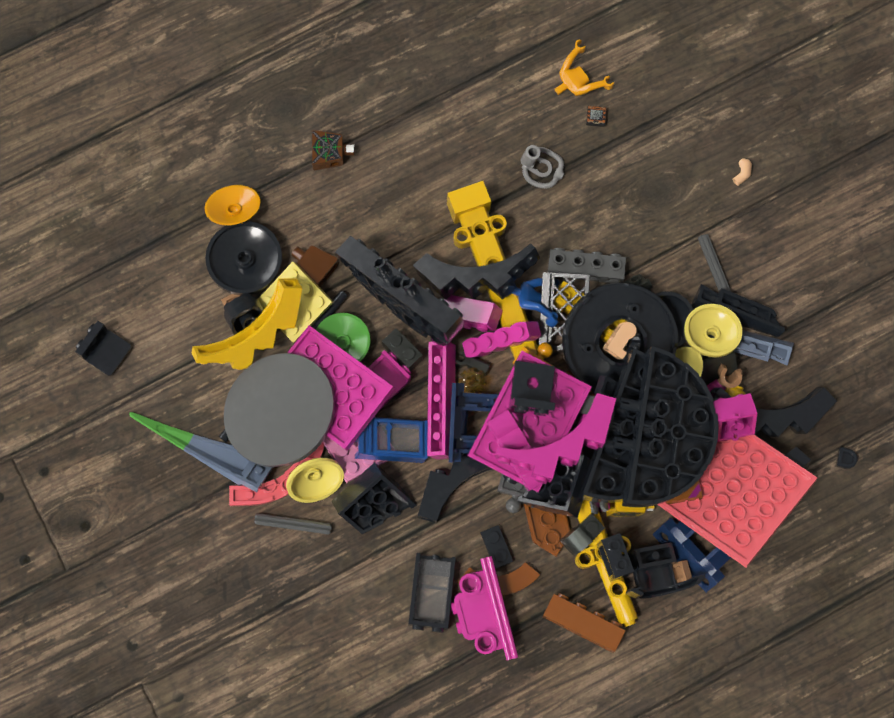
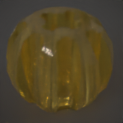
M469 368L470 373L464 370L460 374L463 378L458 379V383H464V393L467 391L471 393L478 391L481 394L485 390L482 385H487V379L481 378L484 373L481 370L474 372L475 368ZM475 379V383L470 385L469 382Z

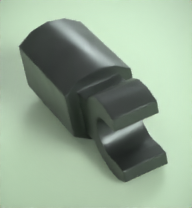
M460 351L459 355L463 356L465 360L463 362L456 360L455 364L457 366H467V369L486 376L490 364L474 357H466L465 352Z

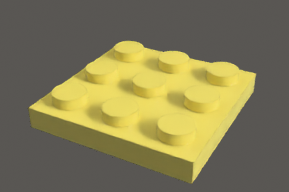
M292 262L278 278H297L302 286L295 328L280 329L295 343L308 325L312 326L333 304V301L296 262ZM278 278L258 298L263 309L269 304L275 292Z

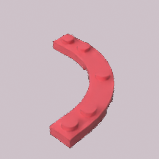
M322 442L312 454L293 464L282 476L263 483L258 492L245 486H229V505H262L289 495L286 483L291 472L307 460L321 458L325 445Z

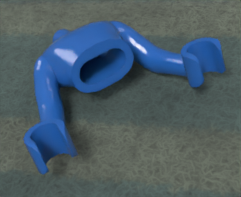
M543 278L523 282L520 288L514 289L512 294L518 296L521 308L542 313L547 317L546 324L548 326H556L558 314L546 309L541 304L542 294L533 289L542 286ZM555 278V285L559 288V280Z

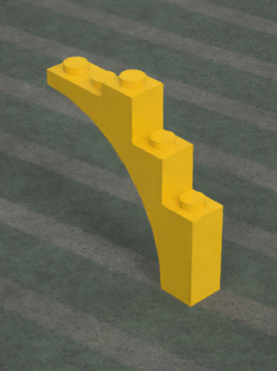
M278 278L275 292L269 304L258 318L236 335L216 343L193 346L192 355L196 363L225 364L230 362L233 369L242 370L252 364L255 349L273 348L277 329L286 330L296 326L302 294V286L297 278Z

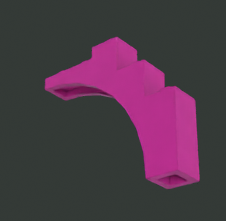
M597 393L584 420L571 433L559 441L534 449L514 450L498 447L495 459H499L498 462L505 465H510V463L516 464L518 468L523 470L533 469L531 477L535 478V481L547 484V482H551L558 460L566 466L577 465L583 443H586V446L592 449L603 447L616 398Z

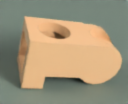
M631 322L620 323L602 349L617 359H623L627 353L623 348L628 340L636 334L635 325Z

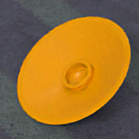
M226 186L215 191L207 199L205 214L216 224L236 225L247 221L255 215L260 207V197L254 189L248 186Z

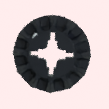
M636 333L633 338L628 340L623 348L627 353L622 360H626L628 353L633 348L640 349L642 343L641 334Z

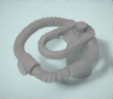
M530 145L521 157L523 176L532 186L544 189L553 187L564 175V160L560 155L545 147ZM540 152L548 153L559 164L552 181L549 183H538L533 181L528 175V170L539 177H547L551 173V163L546 159L540 158ZM539 161V163L546 164L548 171L541 173L534 169L535 162Z

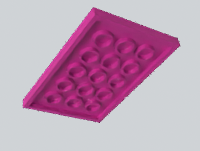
M308 325L287 353L300 355L311 360L329 378L335 394V415L332 426H330L326 435L348 451L395 388Z
M524 351L520 352L516 360L549 365ZM513 366L467 456L524 485L511 463L510 465L499 463V459H495L497 448L500 445L487 425V422L507 410L510 413L514 412V408H509L514 372ZM555 368L550 402L555 403L554 411L546 416L534 415V411L526 413L514 412L519 420L517 423L520 430L524 429L529 436L527 440L531 447L535 446V448L544 447L568 435L591 386ZM535 378L527 380V386L530 389L537 387L538 382ZM543 483L533 488L532 490L539 492Z

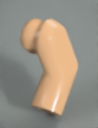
M742 158L739 161L741 172L733 178V182L737 186L751 176L752 163L748 159Z

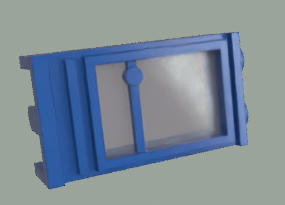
M373 417L355 441L358 442V451L355 454V459L423 463L429 457L427 456L428 421Z

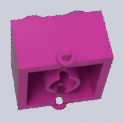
M739 394L726 399L719 398L713 402L718 416L717 442L729 439L737 441L739 437L755 434L757 410L751 394Z

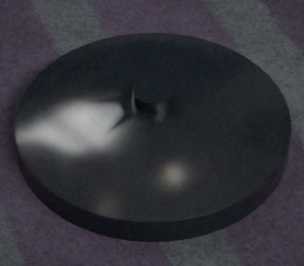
M245 221L236 225H226L215 233L207 246L206 266L214 283L224 291L234 295H243L245 293L252 295L263 291L275 281L282 266V251L277 238L268 228L259 223Z

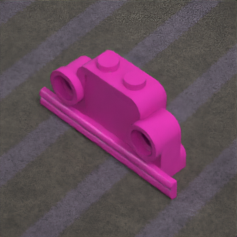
M492 556L482 558L480 560L483 570L465 574L460 579L459 587L461 592L455 595L454 602L451 603L453 614H458L459 622H456L458 633H462L467 640L475 639V648L482 654H490L495 650L504 648L506 660L518 658Z

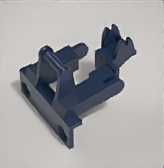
M452 383L449 440L450 463L461 462V453H469L477 436L467 435L468 410L490 411L495 403L494 398H497L499 394L464 393V383Z
M669 518L652 535L660 544L672 542L676 561L687 560L692 577L705 574L709 585L703 581L698 585L707 593L725 577L719 569L731 557L717 547L705 556L689 539L695 531L681 521L676 524L672 518ZM661 532L667 535L668 541L662 538Z

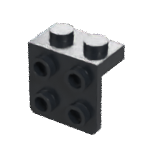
M97 321L89 327L88 334L84 340L81 339L78 342L75 352L80 358L106 375L111 376L131 350V345L108 330L103 323Z

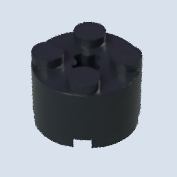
M245 293L225 304L224 318L232 333L236 335L258 318L264 309L257 298L249 293Z

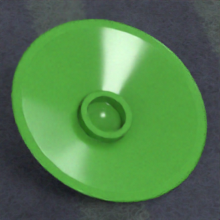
M336 313L325 318L316 328V331L359 362L369 350V330L365 323L355 315Z

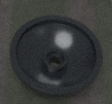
M669 291L656 293L668 306L675 319L678 330V347L687 341L684 334V325L688 315L693 311V307L685 297L678 293Z

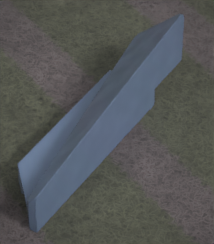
M742 330L741 341L734 352L767 362L771 358L784 365H788L794 343Z

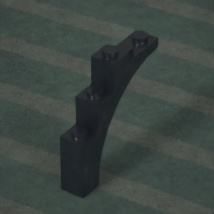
M529 244L519 253L505 260L485 266L460 267L449 265L435 259L428 253L413 266L417 274L445 300L455 294L459 288L465 291L472 299H476L487 288H490L503 300L517 288L514 281L520 278L531 266L535 265L540 256L536 247Z
M721 387L713 388L710 391L714 401L719 398H731ZM816 387L805 398L792 405L771 410L756 408L755 434L761 429L768 437H779L788 426L796 434H807L837 401L824 387Z
M461 453V462H453L449 476L442 470L435 469V472L430 471L418 518L437 523L444 505L461 485L471 478L493 469L468 457L467 453Z

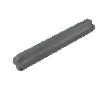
M703 234L699 236L698 241L718 291L723 288L731 292L709 235Z
M258 513L254 519V523L257 525L328 535L332 529L330 523Z

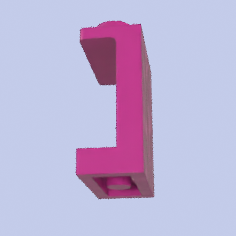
M385 350L368 367L395 388L380 410L411 381L409 369L404 365L400 366L396 362L398 360L396 356L391 352L387 353Z

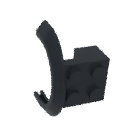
M672 542L635 549L628 556L634 569L633 576L636 588L626 591V595L634 599H648L676 593L700 584L705 578V574L676 583L672 564L677 561Z

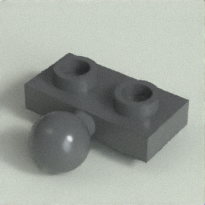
M502 474L497 492L512 496L506 502V509L510 513H517L521 509V502H518L517 499L520 495L523 496L525 492L524 485L518 482L517 484H511L504 479Z

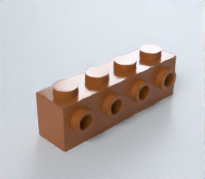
M553 594L542 616L543 618L612 653L616 651L626 631L622 629L623 625L613 620L611 623L604 620L605 616L596 611L593 614L586 610V606L578 602L576 604L569 602V598L563 594Z

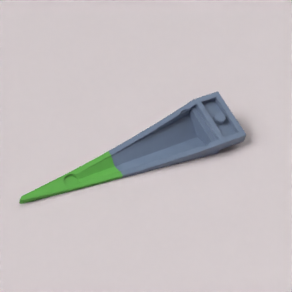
M134 412L129 414L130 417L237 485L242 484L255 492H258L274 468L261 466L247 460L237 452L233 445L201 437Z

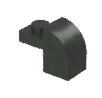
M590 514L577 527L572 528L560 542L572 555H577L591 544L592 540L605 527L593 514Z

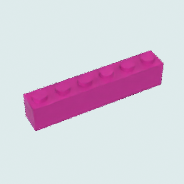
M429 342L427 456L436 460L449 459L452 383H455L456 345L451 342L446 346Z

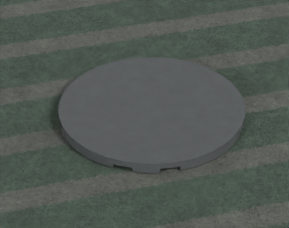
M282 353L270 355L256 361L246 368L235 380L225 402L224 425L231 444L244 458L265 467L289 466L305 459L322 444L326 438L325 435L330 426H332L335 415V394L332 384L318 365L300 355Z

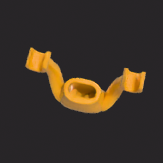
M580 39L576 41L575 48L567 56L559 72L563 83L555 88V92L558 95L567 89L575 96H579L601 87L610 90L614 86V82L611 84L606 83L609 81L610 76H606L604 80L587 84L589 78L580 66L569 69L579 53H583L586 49V46L578 47L582 43Z

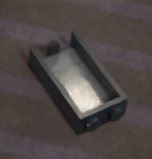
M416 553L408 623L409 626H412V630L424 631V627L432 628V632L444 633V630H448L456 557L443 558L438 555L424 556Z

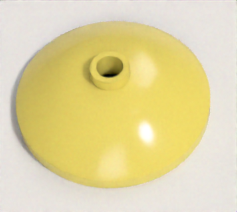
M705 304L695 308L688 315L684 325V334L688 344L696 352L708 357H722L730 354L738 347L742 338V325L739 318L730 309L718 304Z
M310 459L298 465L291 472L287 479L286 488L291 498L304 503L317 502L337 491L343 482L344 472L341 465L333 459Z

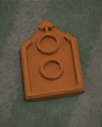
M524 504L532 542L557 557L563 547L560 540L570 531L567 516L531 508V506Z

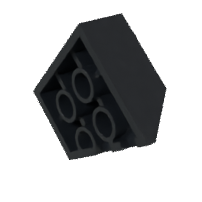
M580 454L577 465L573 464V466L563 465L558 460L552 481L542 484L539 492L526 489L523 496L520 495L517 501L543 511L578 518L583 499L578 498L591 459L586 455Z
M375 462L332 500L338 514L361 534L383 524L387 518L393 515L397 517L401 514V511L417 506L403 488Z

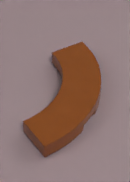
M525 562L514 572L497 576L502 596L523 590L532 584L540 574ZM469 567L463 576L476 571Z

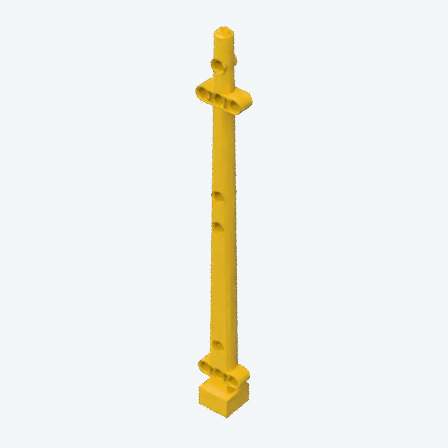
M484 181L447 193V206L454 224L461 223L462 226L454 232L453 241L455 246L461 249L470 247L478 267L505 260L498 236L505 232L506 219L502 215L490 217L491 200ZM499 222L503 227L496 229L493 227V224ZM480 228L483 229L485 233L483 235H478L475 233V230ZM459 235H465L467 239L465 241H459L457 237ZM487 288L492 303H495L503 310L499 319L502 327H511L517 322H528L525 310L519 305L518 296L511 293L502 300L490 288ZM536 340L510 347L514 359H516L523 347L536 355L538 354ZM587 500L582 502L578 515L579 523L592 514L590 502ZM598 511V514H594V516L604 526L602 518ZM604 529L588 545L589 548L582 550L576 555L575 564L581 569L597 566L619 623L628 627L636 623L635 619L638 616L631 597L626 595L628 589L624 578L610 582L602 559L598 555L597 544L602 539L608 538L606 529ZM622 536L628 552L631 548V542L627 537ZM580 555H587L590 560L589 563L582 564L579 560ZM617 584L622 588L620 595L613 593V585Z

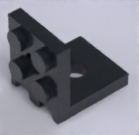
M515 361L509 408H514V412L517 413L534 411V415L546 416L553 412L555 403L550 402L555 366ZM529 378L537 380L538 385L535 389H530L527 386Z

